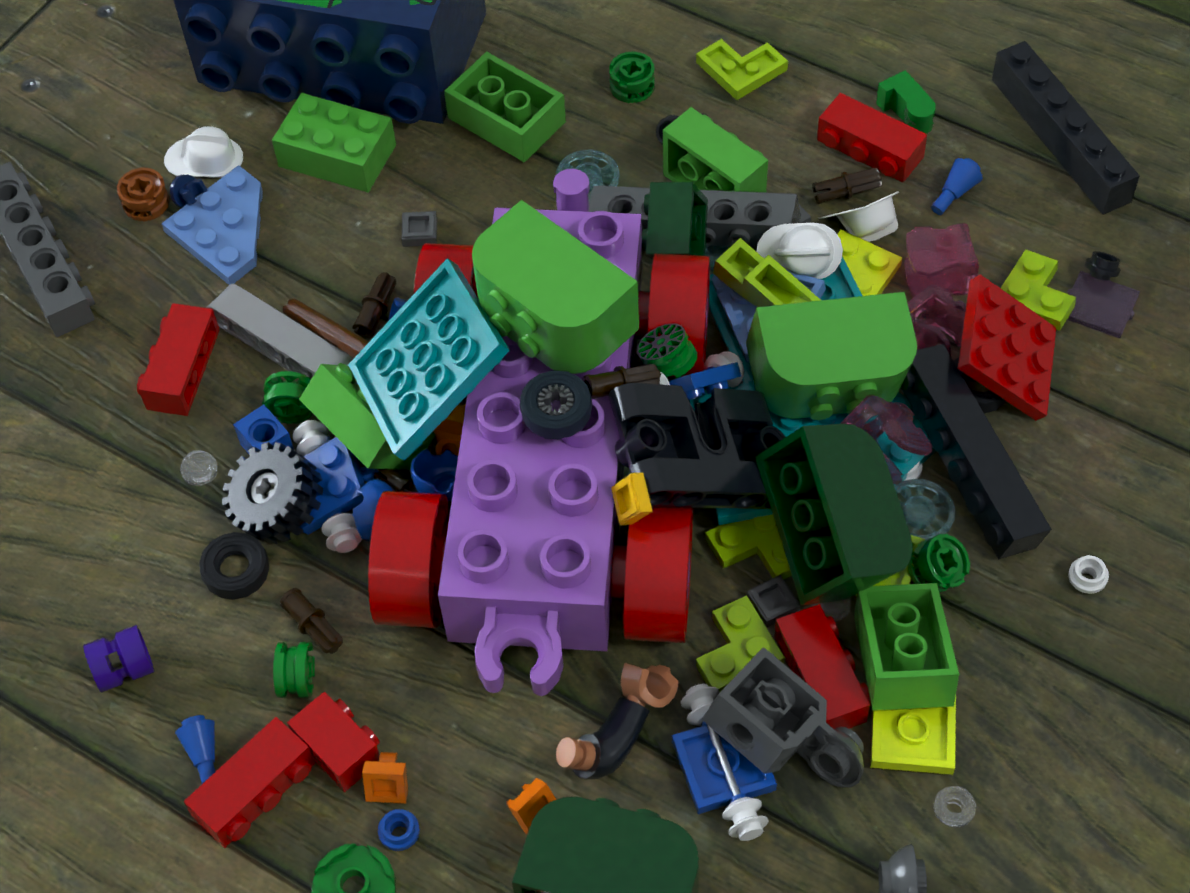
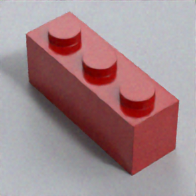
M840 92L819 117L817 140L829 148H834L852 157L857 162H862L872 168H878L884 175L904 183L924 158L927 134Z
M172 303L168 315L162 318L160 336L156 345H152L150 348L145 374L142 373L139 376L137 383V392L141 395L146 410L188 416L220 331L213 309Z
M818 604L776 619L774 638L785 657L789 669L827 700L826 723L833 729L836 727L850 729L866 723L871 706L868 687L864 682L859 683L854 673L856 670L854 659L848 649H842L837 639L839 638L838 628L832 616L826 617L821 605Z
M275 717L183 802L192 818L225 848L232 841L241 839L258 816L263 812L272 810L279 803L282 794L291 785L303 781L310 773L315 761L309 746Z

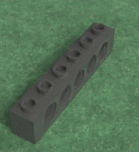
M11 162L0 166V234L57 338L94 321L95 318L90 306L94 305L95 301L87 285L79 286L78 282L82 281V278L74 262L66 263L65 259L69 258V255L61 239L53 240L52 236L56 235V231L48 216L41 218L40 214L44 210L36 194L28 195L27 192L32 189L23 171L17 174Z
M594 185L589 200V212L607 211L611 213L641 214L643 232L644 229L648 228V215H645L644 197L645 194H650V188ZM700 190L708 199L706 246H732L741 238L750 247L757 248L763 233L773 226L800 223L801 215L797 194Z

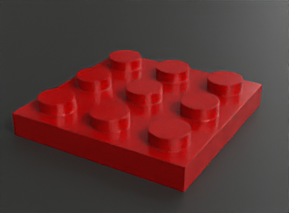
M980 274L969 282L958 369L1037 421L1046 417L1048 412L1056 327Z

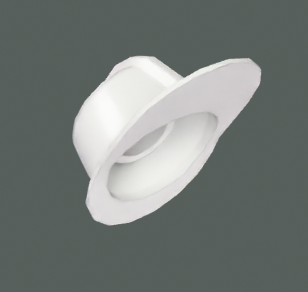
M213 126L196 129L191 135L172 145L164 156L165 167L168 172L175 176L187 174L193 177H224L238 165L241 166L243 162V151L240 146L229 139L228 135L220 128Z
M899 191L865 207L819 217L818 219L836 215L850 234L868 242L878 240L898 229L892 196L898 194Z
M794 223L773 226L763 233L757 244L756 252L763 258L770 255L786 270L793 271L799 275L822 279L837 269L842 259L843 248L836 232L825 224Z

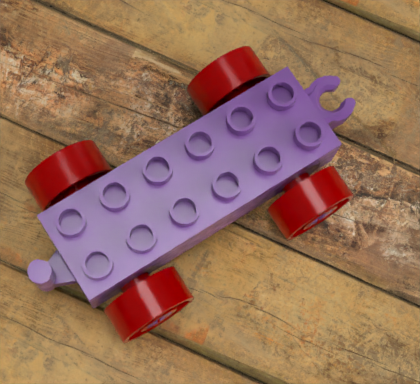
M565 169L559 172L553 181L557 210H535L638 281L639 330L599 366L590 371L574 375L582 380L585 375L614 371L616 366H623L625 369L634 367L636 339L641 340L656 327L671 323L683 326L689 336L687 340L691 341L698 353L694 366L681 377L704 371L709 310L710 256L654 254L650 292L641 291L643 271L641 214L611 213L607 211L589 212L588 192L590 186L588 176L578 169ZM495 208L492 224L511 208ZM425 243L421 248L417 262L414 293L448 258L459 266L478 297L472 260L474 245ZM505 336L502 338L510 351L478 383L475 389L467 395L451 509L449 510V503L445 494L384 491L381 494L374 515L370 541L368 570L369 604L371 616L376 625L437 628L443 617L448 642L476 643L475 660L478 677L485 689L491 693L499 692L504 684V667L500 662L502 652L510 645L534 647L539 657L537 663L530 671L532 691L538 696H544L559 682L564 667L562 649L608 650L612 598H624L625 640L670 643L686 642L692 557L693 508L652 507L651 513L634 524L629 525L627 546L617 545L619 521L611 487L623 479L624 465L615 454V444L620 439L609 397L604 396L592 399L589 421L581 431L571 437L559 440L547 439L533 433L524 423L520 411L522 390L529 380L540 373L553 371V369L546 366L536 357L530 358L525 355L517 343ZM675 375L667 377L668 379H677ZM552 401V411L554 409L559 411L558 409L561 407L560 401Z

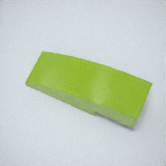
M741 238L715 261L713 274L756 307L821 301L820 298L770 255L763 258Z

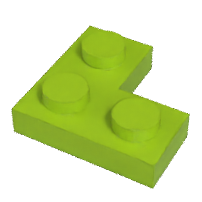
M720 39L696 53V63L736 100L788 70V60L769 43H765L741 57L725 41Z
M1025 249L1001 286V289L1056 327V330L1060 331L1075 307L1076 297L1047 287L1057 272V260Z
M773 514L720 525L705 532V540L723 569L754 554H758L772 578L779 575L783 579L792 576Z
M747 595L712 611V619L727 644L696 658V667L709 687L718 688L720 693L763 647L784 664V655Z

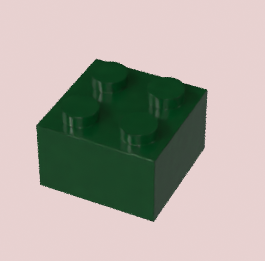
M650 182V194H645L644 212L645 215H648V228L642 232L643 250L646 251V254L652 260L654 254L705 256L708 199L693 182Z

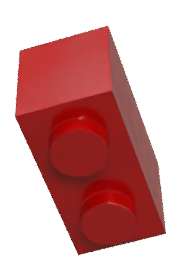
M324 691L291 718L287 725L292 732L309 746L315 763L345 793L363 777L362 771L365 761L379 762L380 754L377 746L380 744V741L368 726L364 725L360 728L352 720L354 718L352 711L341 699H337L334 702Z

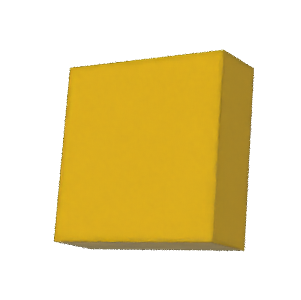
M631 473L611 487L620 525L634 524L652 512L644 473Z

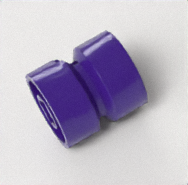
M137 625L116 632L114 640L109 641L103 637L83 645L90 671L101 693L123 685L125 677L136 680L155 673L148 649ZM117 651L122 666L114 668L109 654Z

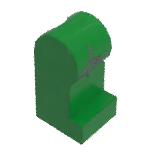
M906 70L878 83L876 104L883 112L892 109L905 124L925 134L932 130L936 104Z

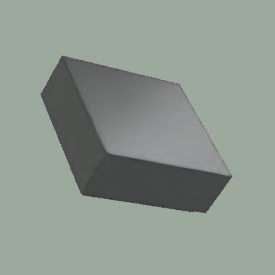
M436 211L402 213L401 240L403 247L423 246L425 243L437 244Z
M781 575L747 591V597L766 628L775 624L776 619L800 611V603Z

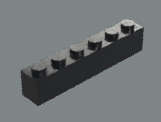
M1023 41L998 51L992 81L1102 215L1132 203L1140 175L1029 44Z
M944 344L917 350L914 361L900 389L903 390L911 404L915 417L920 420L928 434L932 447L940 455L948 470L949 477L955 482L961 492L969 512L974 515L986 542L992 547L998 559L1036 549L1052 529Z

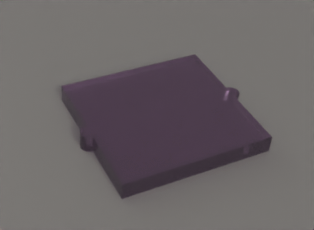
M1080 271L1073 288L1067 291V294L1076 297L1075 307L1067 320L1121 338L1128 320H1132L1135 312L1133 308L1140 291L1109 280H1100L1094 278L1089 273Z

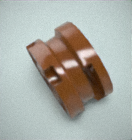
M137 168L125 173L119 179L117 194L128 217L137 221H148L161 216L167 210L170 203L169 194L165 189L163 177L159 172L151 168Z

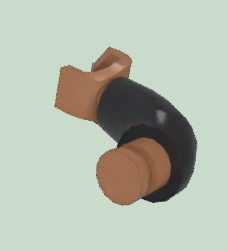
M624 663L621 674V688L623 696L626 698L620 697L608 718L598 731L592 734H584L579 739L570 737L562 739L556 749L558 764L564 768H572L575 775L582 779H599L614 773L623 764L641 733L650 710L645 708L646 704L660 708L668 705L675 697L678 690V680L671 674L669 667L652 665L645 669Z

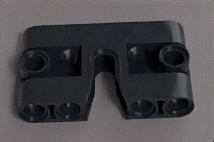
M627 383L615 387L609 392L608 397L620 439L615 444V454L618 460L629 468L630 474L644 473L651 507L771 509L755 457L784 439L785 435L781 430L773 426L762 392L713 388L711 390L712 396L704 403L697 402L694 404V409L682 386Z

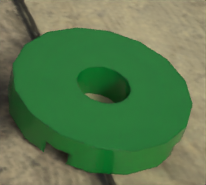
M356 843L344 844L331 850L318 863L314 872L315 876L311 893H345L343 891L344 882L352 876H359L365 880V885L358 893H396V876L388 858L377 848L369 845L367 847L363 845L357 846Z

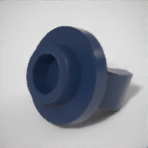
M187 174L174 178L170 186L171 199L180 208L186 204H194L196 202L195 198L198 195L208 191L202 179H196Z

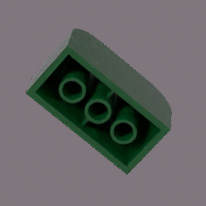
M852 424L802 426L755 457L801 605L849 599L858 592L868 589L902 571L909 564L912 556V539L884 454L874 438L865 430Z
M563 797L545 805L534 817L512 880L514 893H698L699 855L693 838L683 827L672 821L662 819L660 815L651 810L637 809L635 812L620 808L616 802L605 798H597L593 801L581 797Z

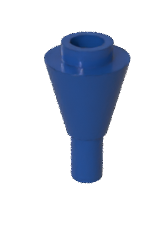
M957 158L954 160L942 193L931 206L934 213L942 215L953 200L958 199L982 181L981 169L975 161L969 158Z
M196 715L181 722L182 726L175 731V734L195 768H198L201 783L203 784L216 772L213 764L215 762V721L205 719L204 715Z

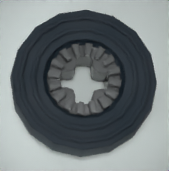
M557 370L540 373L529 380L522 390L520 411L523 421L533 433L543 438L559 440L571 437L581 431L590 419L592 398L588 386L580 377L572 373ZM552 401H560L561 407L558 409L559 411H556V409L552 411Z

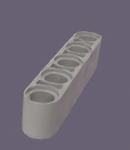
M230 284L206 307L213 309L220 328L284 369L304 374L312 379L320 364L338 365L342 363L348 365L353 360L339 348L236 284Z

